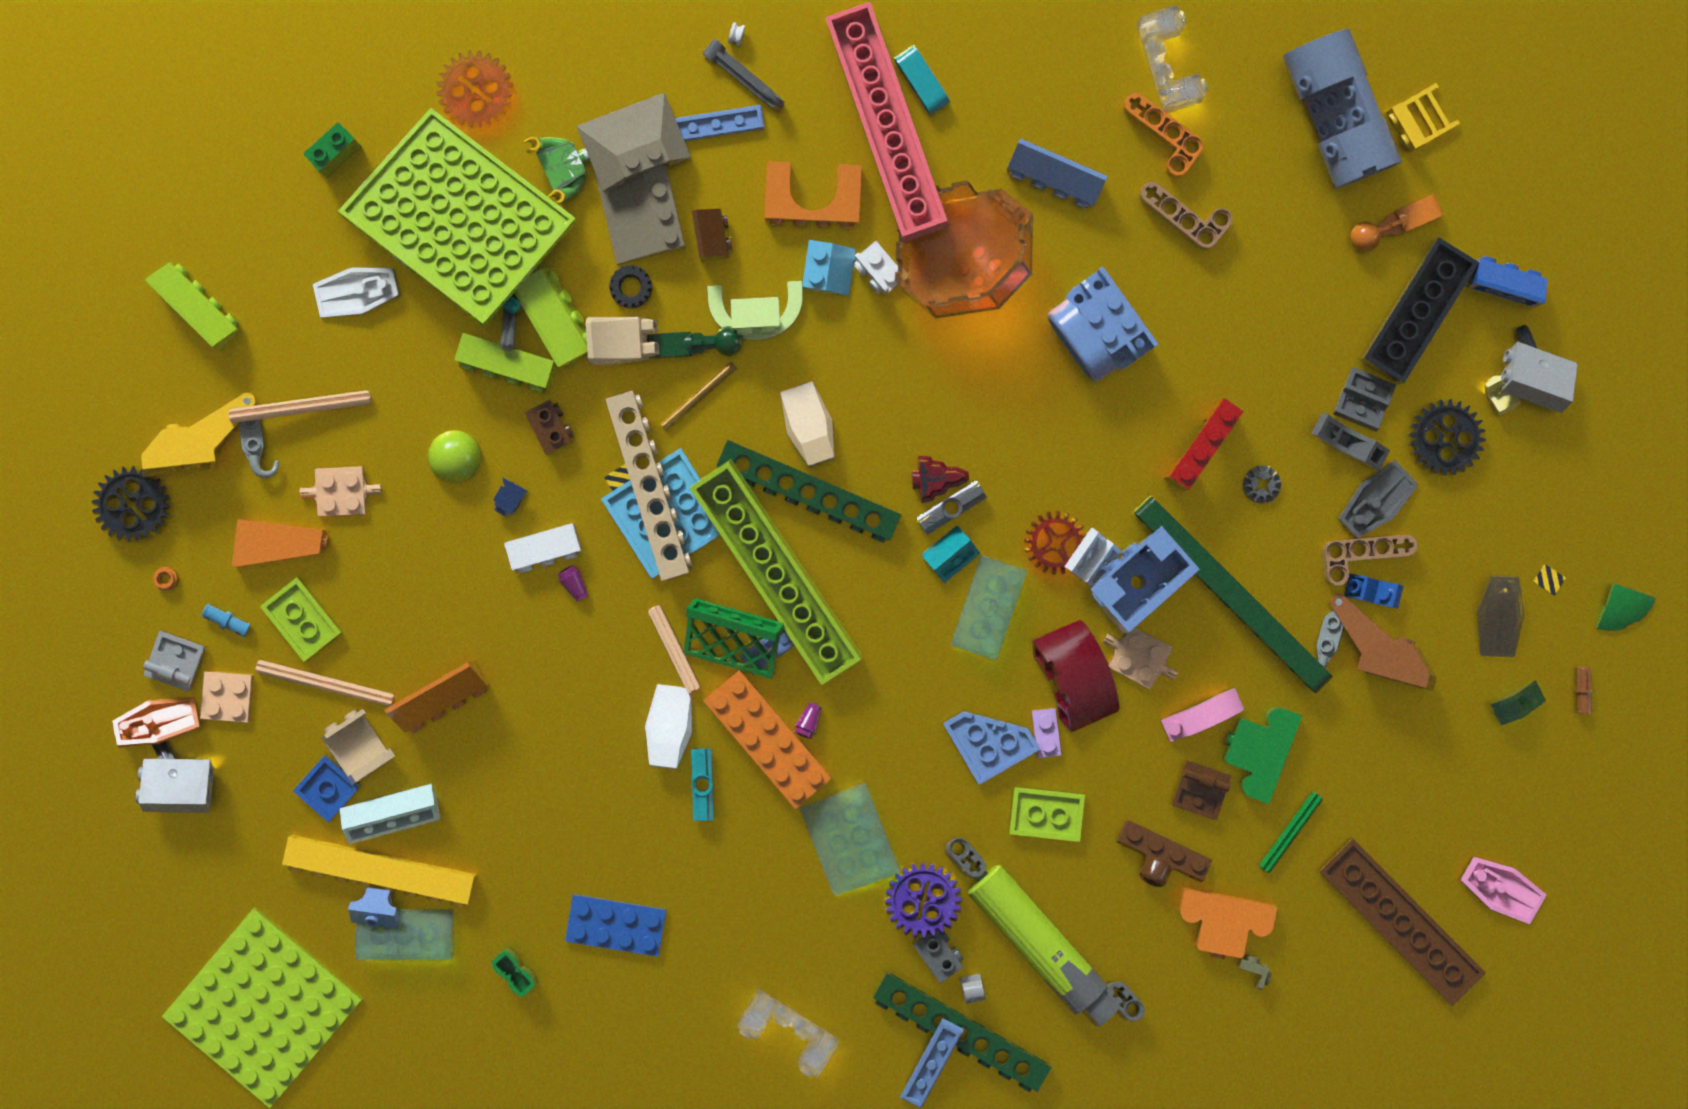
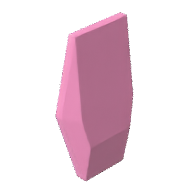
M1473 857L1461 878V881L1491 910L1528 924L1531 923L1546 897L1543 891L1515 868Z

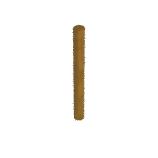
M732 362L728 363L666 418L661 425L667 431L734 372L737 367Z

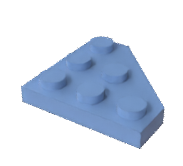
M965 711L943 723L979 785L1040 750L1029 728Z

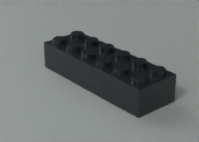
M1440 237L1435 239L1363 353L1360 361L1399 385L1405 383L1479 262Z

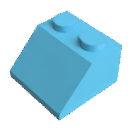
M809 240L802 289L849 296L856 249L833 243Z

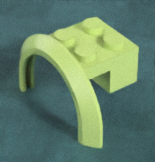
M802 281L788 282V303L781 318L779 298L769 297L732 299L731 319L723 305L722 285L707 286L709 308L715 321L720 327L732 326L733 331H737L739 335L743 336V339L763 340L782 333L795 321L802 306Z

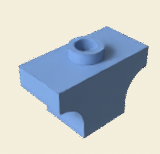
M367 887L363 898L350 902L348 911L351 923L366 924L370 927L381 926L397 929L399 916L397 908L392 907L393 902L390 890Z

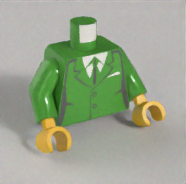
M530 137L524 140V143L529 142L532 144V148L526 150L527 153L530 154L539 150L536 154L553 188L548 197H555L558 200L555 203L560 205L562 201L577 195L586 181L585 176L588 175L584 166L585 163L590 161L586 149L577 151L573 142L563 138L545 137L537 139L536 137Z

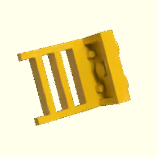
M1437 83L1401 104H1397L1386 112L1391 125L1397 130L1402 144L1408 149L1409 153L1460 124L1458 120L1449 124L1431 91L1439 87ZM1424 95L1444 127L1439 131L1435 128L1419 100ZM1412 102L1432 134L1427 138L1424 137L1407 108V105Z

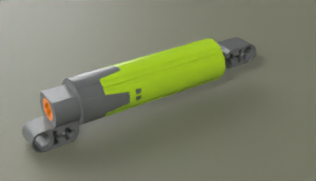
M956 838L948 841L945 846L947 857L963 875L976 880L968 890V895L1074 1015L1083 1012L1094 1026L1103 1025L1116 1012L1126 1021H1138L1144 1016V1006L1133 992L1121 982L1106 984L1002 865H996L989 871H986L984 860L965 839ZM954 843H959L962 846V853L959 856L955 855L952 851ZM967 857L966 861H960L961 859ZM976 862L975 869L977 871H970V863ZM1119 988V991L1117 992V994H1118L1120 997H1113V996H1112V995L1114 994V990H1113V989ZM1130 1004L1136 1007V1014L1133 1017H1130L1127 1013V1007Z

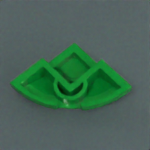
M1612 584L1606 605L1602 607L1596 629L1607 631L1622 630L1636 621L1639 622L1651 610L1656 598L1617 584Z

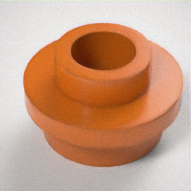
M169 567L158 569L153 576V582L160 590H171L177 584V574ZM165 574L170 577L169 582L166 584L162 581V577Z

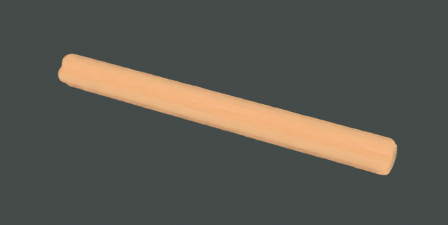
M359 391L230 409L228 414L230 422L236 423L370 404L371 399L369 391Z
M262 660L258 661L256 666V672L384 706H392L394 701V695L387 692Z

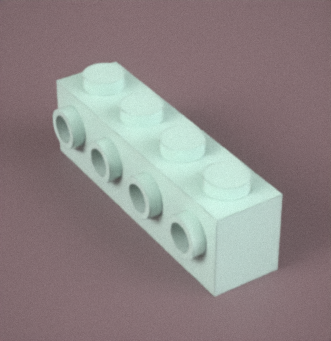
M432 784L340 808L342 830L348 844L441 820L438 798Z

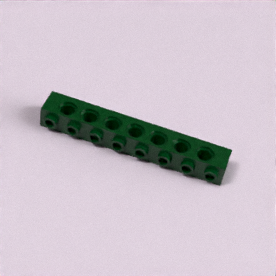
M727 440L716 465L717 467H720L730 459L736 465L740 458H746L750 462V467L746 471H740L749 486L754 487L755 483L764 487L763 491L776 497V494L780 493L786 496L785 501L797 506L801 502L808 505L806 510L817 515L821 511L829 514L828 519L838 524H841L842 520L850 523V529L861 534L864 530L873 533L871 538L882 543L886 539L891 540L902 514ZM767 467L771 470L772 475L769 480L763 481L759 479L758 471L761 468ZM787 476L793 480L791 489L783 490L780 487L779 483L783 477ZM805 486L814 488L815 495L812 499L802 497L801 491ZM827 495H832L837 500L836 506L832 509H828L823 505V499ZM850 504L858 508V515L854 518L847 517L844 512L846 506ZM868 515H878L880 524L877 527L868 526L866 522Z
M889 971L885 972L873 993L876 1005L885 1010L890 1007L897 1011L895 1014L897 1017L906 1022L911 1019L917 1023L916 1027L927 1034L929 1031L935 1033L937 1026L934 1025L933 1021L937 1016H944L947 1021L965 1028L967 1035L963 1039L958 1040L956 1044L958 1046L957 1051L967 1057L972 1054L979 1058L977 1062L988 1069L993 1066L999 1070L998 1074L1009 1081L1011 1078L1019 1081L1018 1086L1028 1092H1031L1032 1089L1038 1092L1052 1068L1048 1062ZM897 992H902L906 996L905 1001L901 1004H897L892 1000L893 995ZM915 1005H925L926 1012L923 1015L914 1014L913 1008ZM979 1039H984L988 1042L987 1048L982 1051L975 1048V1043ZM999 1051H1005L1008 1053V1058L1004 1062H998L995 1059L996 1054ZM1019 1063H1026L1029 1069L1026 1073L1019 1074L1016 1072V1066Z

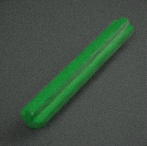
M1315 792L1310 794L1259 865L1260 868L1267 873L1273 870L1323 801L1320 795Z

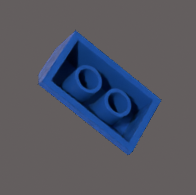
M1487 256L1477 259L1479 264L1469 278L1467 288L1534 308L1545 304L1547 278L1541 277L1542 273L1534 270L1524 272L1518 270L1519 266L1511 263H1505V266L1496 263V259Z

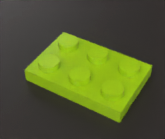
M296 577L260 606L303 662H306L342 633L299 577Z
M1014 787L1009 834L1080 842L1085 794Z

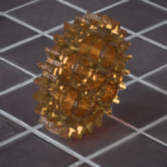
M470 50L468 51L467 58L459 53L460 60L456 61L454 58H451L453 65L451 67L444 65L447 73H439V76L444 79L443 82L436 83L437 86L442 88L436 94L444 97L439 101V104L447 105L444 109L445 114L452 112L450 117L452 121L459 117V124L461 126L465 121L468 122L469 128H472L474 122L481 128L482 121H486L490 126V118L493 117L499 121L497 113L506 114L503 105L511 106V103L506 99L514 95L512 92L507 91L508 88L513 87V83L506 82L511 75L510 73L503 74L506 66L501 65L498 67L500 61L498 58L491 62L490 53L485 58H482L481 51H478L476 57H474ZM472 67L479 69V74L475 78L467 77V71ZM462 76L475 87L478 85L480 91L491 98L492 102L488 103L476 92L472 93L471 89L461 82L458 77ZM489 82H496L498 85L497 90L493 93H488L485 90ZM456 86L464 87V93L460 97H455L452 94ZM480 100L483 102L482 109L477 112L472 111V103Z

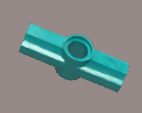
M691 749L693 821L714 820L712 749ZM700 778H705L709 782V788L705 791H700L696 787V781Z

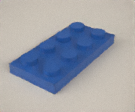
M573 894L565 942L658 957L666 909Z

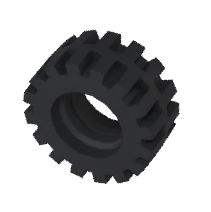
M629 265L622 266L614 272L610 279L609 288L611 296L619 305L625 308H637L648 301L652 293V282L649 275L642 268ZM627 277H635L641 284L640 291L635 296H626L621 291V283Z

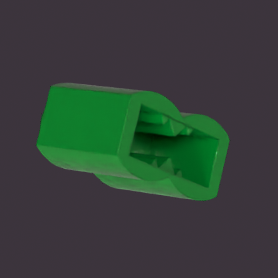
M507 947L491 961L495 972L500 977L507 979L510 989L520 997H524L538 983L535 974L528 967L523 966L519 956Z

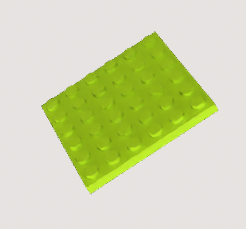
M253 908L162 1017L260 1101L271 1108L363 998L258 909Z

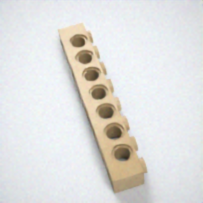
M629 391L607 398L605 400L661 581L690 573L689 567L693 566L689 553L684 554L682 545L686 544L682 531H677L675 522H678L675 508L670 509L668 499H672L668 485L663 486L661 477L665 476L661 463H656L654 454H657L654 440L649 441L647 432L651 431L647 417L642 418L640 409L644 408L640 395L635 396L634 391ZM627 411H633L636 416L635 421L631 424H626L623 421V414ZM635 433L640 434L643 439L641 445L637 447L630 444V437ZM641 456L648 457L650 461L646 469H639L637 467V460ZM647 479H654L657 486L653 492H647L644 489V482ZM655 501H660L664 506L663 512L659 515H654L651 512V505ZM661 524H667L671 529L669 536L665 538L660 537L658 534V527ZM670 546L675 547L678 552L674 560H668L664 554L666 548Z

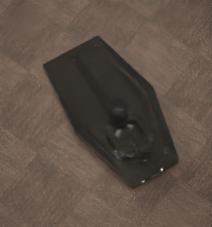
M1490 576L1477 610L1481 656L1515 657L1524 619L1522 593L1518 576Z

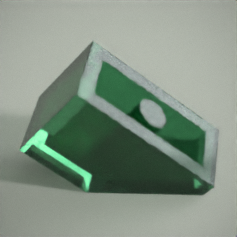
M1535 680L1502 696L1492 703L1491 706L1502 726L1524 718L1546 702V699Z

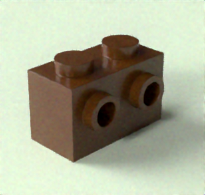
M548 400L525 412L546 455H550L573 443L571 437L574 434L569 424H563L560 417L564 414L558 403L553 404L551 400Z

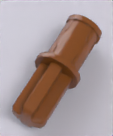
M1590 667L1577 668V690H1575L1577 692V714L1592 713L1591 692H1594V690L1591 689Z

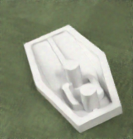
M349 268L313 284L321 318L364 314L400 295L393 268Z
M657 684L645 725L650 766L669 769L678 768L692 734L691 693H688L686 688Z

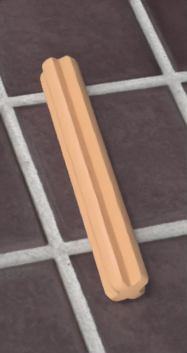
M658 605L651 608L648 613L687 692L692 693L698 690L700 685L661 606Z

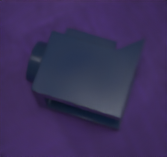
M502 477L504 487H500L493 501H495L494 505L496 506L494 510L506 517L508 513L511 515L515 514L527 490Z

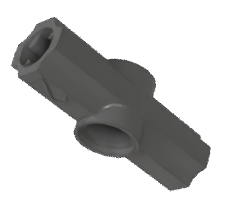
M974 481L916 517L926 535L983 501L987 496L979 483ZM949 501H954L958 505V511L953 515L948 514L945 510V505Z

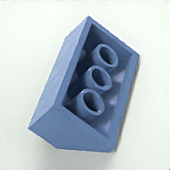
M1021 138L1006 170L1010 172L1009 176L1020 181L1023 178L1032 181L1031 185L1040 190H1044L1045 187L1053 190V195L1066 200V197L1075 200V205L1087 209L1088 206L1093 208L1108 177Z

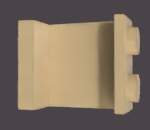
M364 709L359 712L356 710L351 711L344 716L346 721L340 725H337L336 722L324 729L326 734L321 737L352 785L395 757L391 749L386 750L365 719L364 714L366 712Z

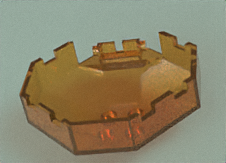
M968 181L951 183V187L941 189L938 185L935 186L949 227L904 243L897 223L896 230L899 232V242H896L895 259L898 262V272H895V282L907 296L935 319L1000 309L1032 275L1033 213L1002 189H989L988 191L977 193Z

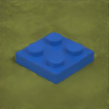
M324 755L293 792L327 822H330L339 812L340 808L347 803L361 786L358 783L352 785L343 770Z

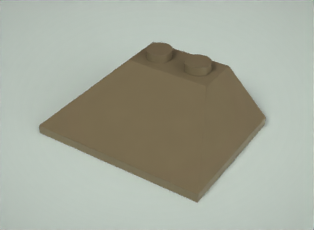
M665 93L576 126L603 192L625 184V179L667 163L668 166H672L691 158Z

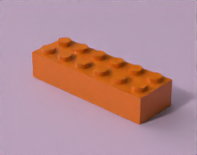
M738 670L703 700L795 809L832 779L831 775L741 670Z

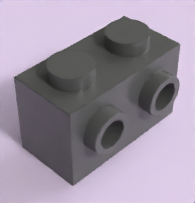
M936 931L934 939L928 933L925 940H923L921 935L912 942L939 983H942L963 968L961 961L964 960L957 948L952 950L947 942L950 938L945 931L944 935Z

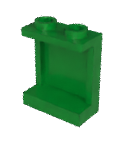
M336 123L304 152V156L321 174L328 178L362 146L340 123Z

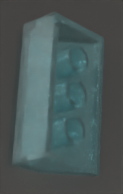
M981 555L951 645L997 660L1027 570Z
M397 909L399 916L397 929L381 926L370 927L366 924L357 923L355 960H451L454 957V909Z

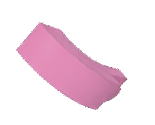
M1235 688L1161 721L1172 742L1214 726L1240 713L1244 708Z

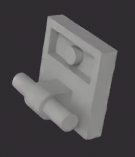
M159 631L149 661L146 660L144 663V676L185 691H190L205 646L164 631Z

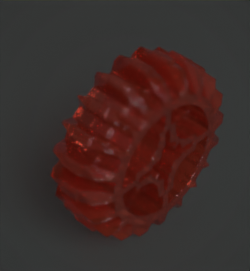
M1056 511L1055 518H1052L1051 512H1046L1047 520H1044L1039 515L1037 517L1040 522L1039 525L1034 521L1030 523L1035 530H1026V533L1032 535V538L1024 539V543H1031V547L1025 548V552L1033 551L1034 555H1031L1028 560L1032 561L1037 558L1038 561L1034 567L1038 568L1041 564H1044L1042 572L1046 573L1048 568L1052 567L1051 573L1055 575L1057 567H1060L1061 574H1065L1064 566L1081 544L1080 538H1085L1087 534L1079 535L1078 531L1082 530L1084 526L1079 525L1075 528L1074 524L1078 519L1073 518L1071 522L1067 521L1069 513H1065L1063 519H1061L1060 511ZM1060 523L1070 530L1058 535L1050 528L1049 524ZM1043 528L1047 536V542L1038 550L1037 537ZM1053 536H1056V539L1066 536L1059 543L1060 549L1056 550V547H1050L1046 550L1053 542L1051 539ZM1074 536L1075 547L1069 557L1065 550V543ZM1055 551L1063 561L1053 563L1044 559L1042 555Z

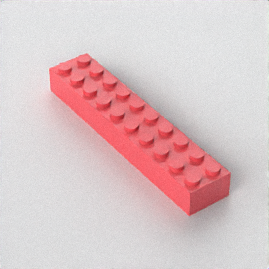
M867 2L825 17L904 243L949 227L871 3Z

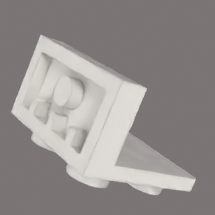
M877 241L861 254L857 253L855 255V268L862 276L868 275L871 279L869 284L877 294L882 292L885 296L906 278L905 274Z

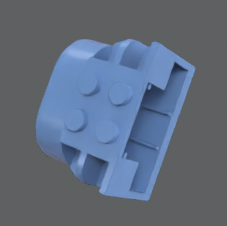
M1101 267L1093 275L1074 287L1066 295L1065 301L1047 314V318L1058 337L1081 369L1094 382L1100 381L1114 370L1120 371L1125 369L1158 345L1155 338L1104 267Z
M1161 526L1139 544L1135 542L1129 545L1121 553L1123 556L1120 559L1117 558L1111 561L1104 568L1105 572L1090 590L1102 611L1123 634H1126L1134 629L1200 569ZM1133 576L1138 577L1141 581L1139 589H1135L1131 585V578Z

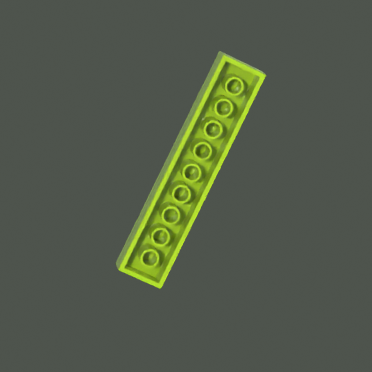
M732 459L692 484L689 489L777 620L784 623L783 629L820 684H825L862 659V653Z

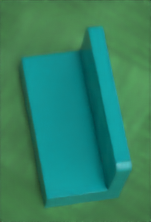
M956 526L926 550L922 557L945 583L976 558L980 552L959 526Z

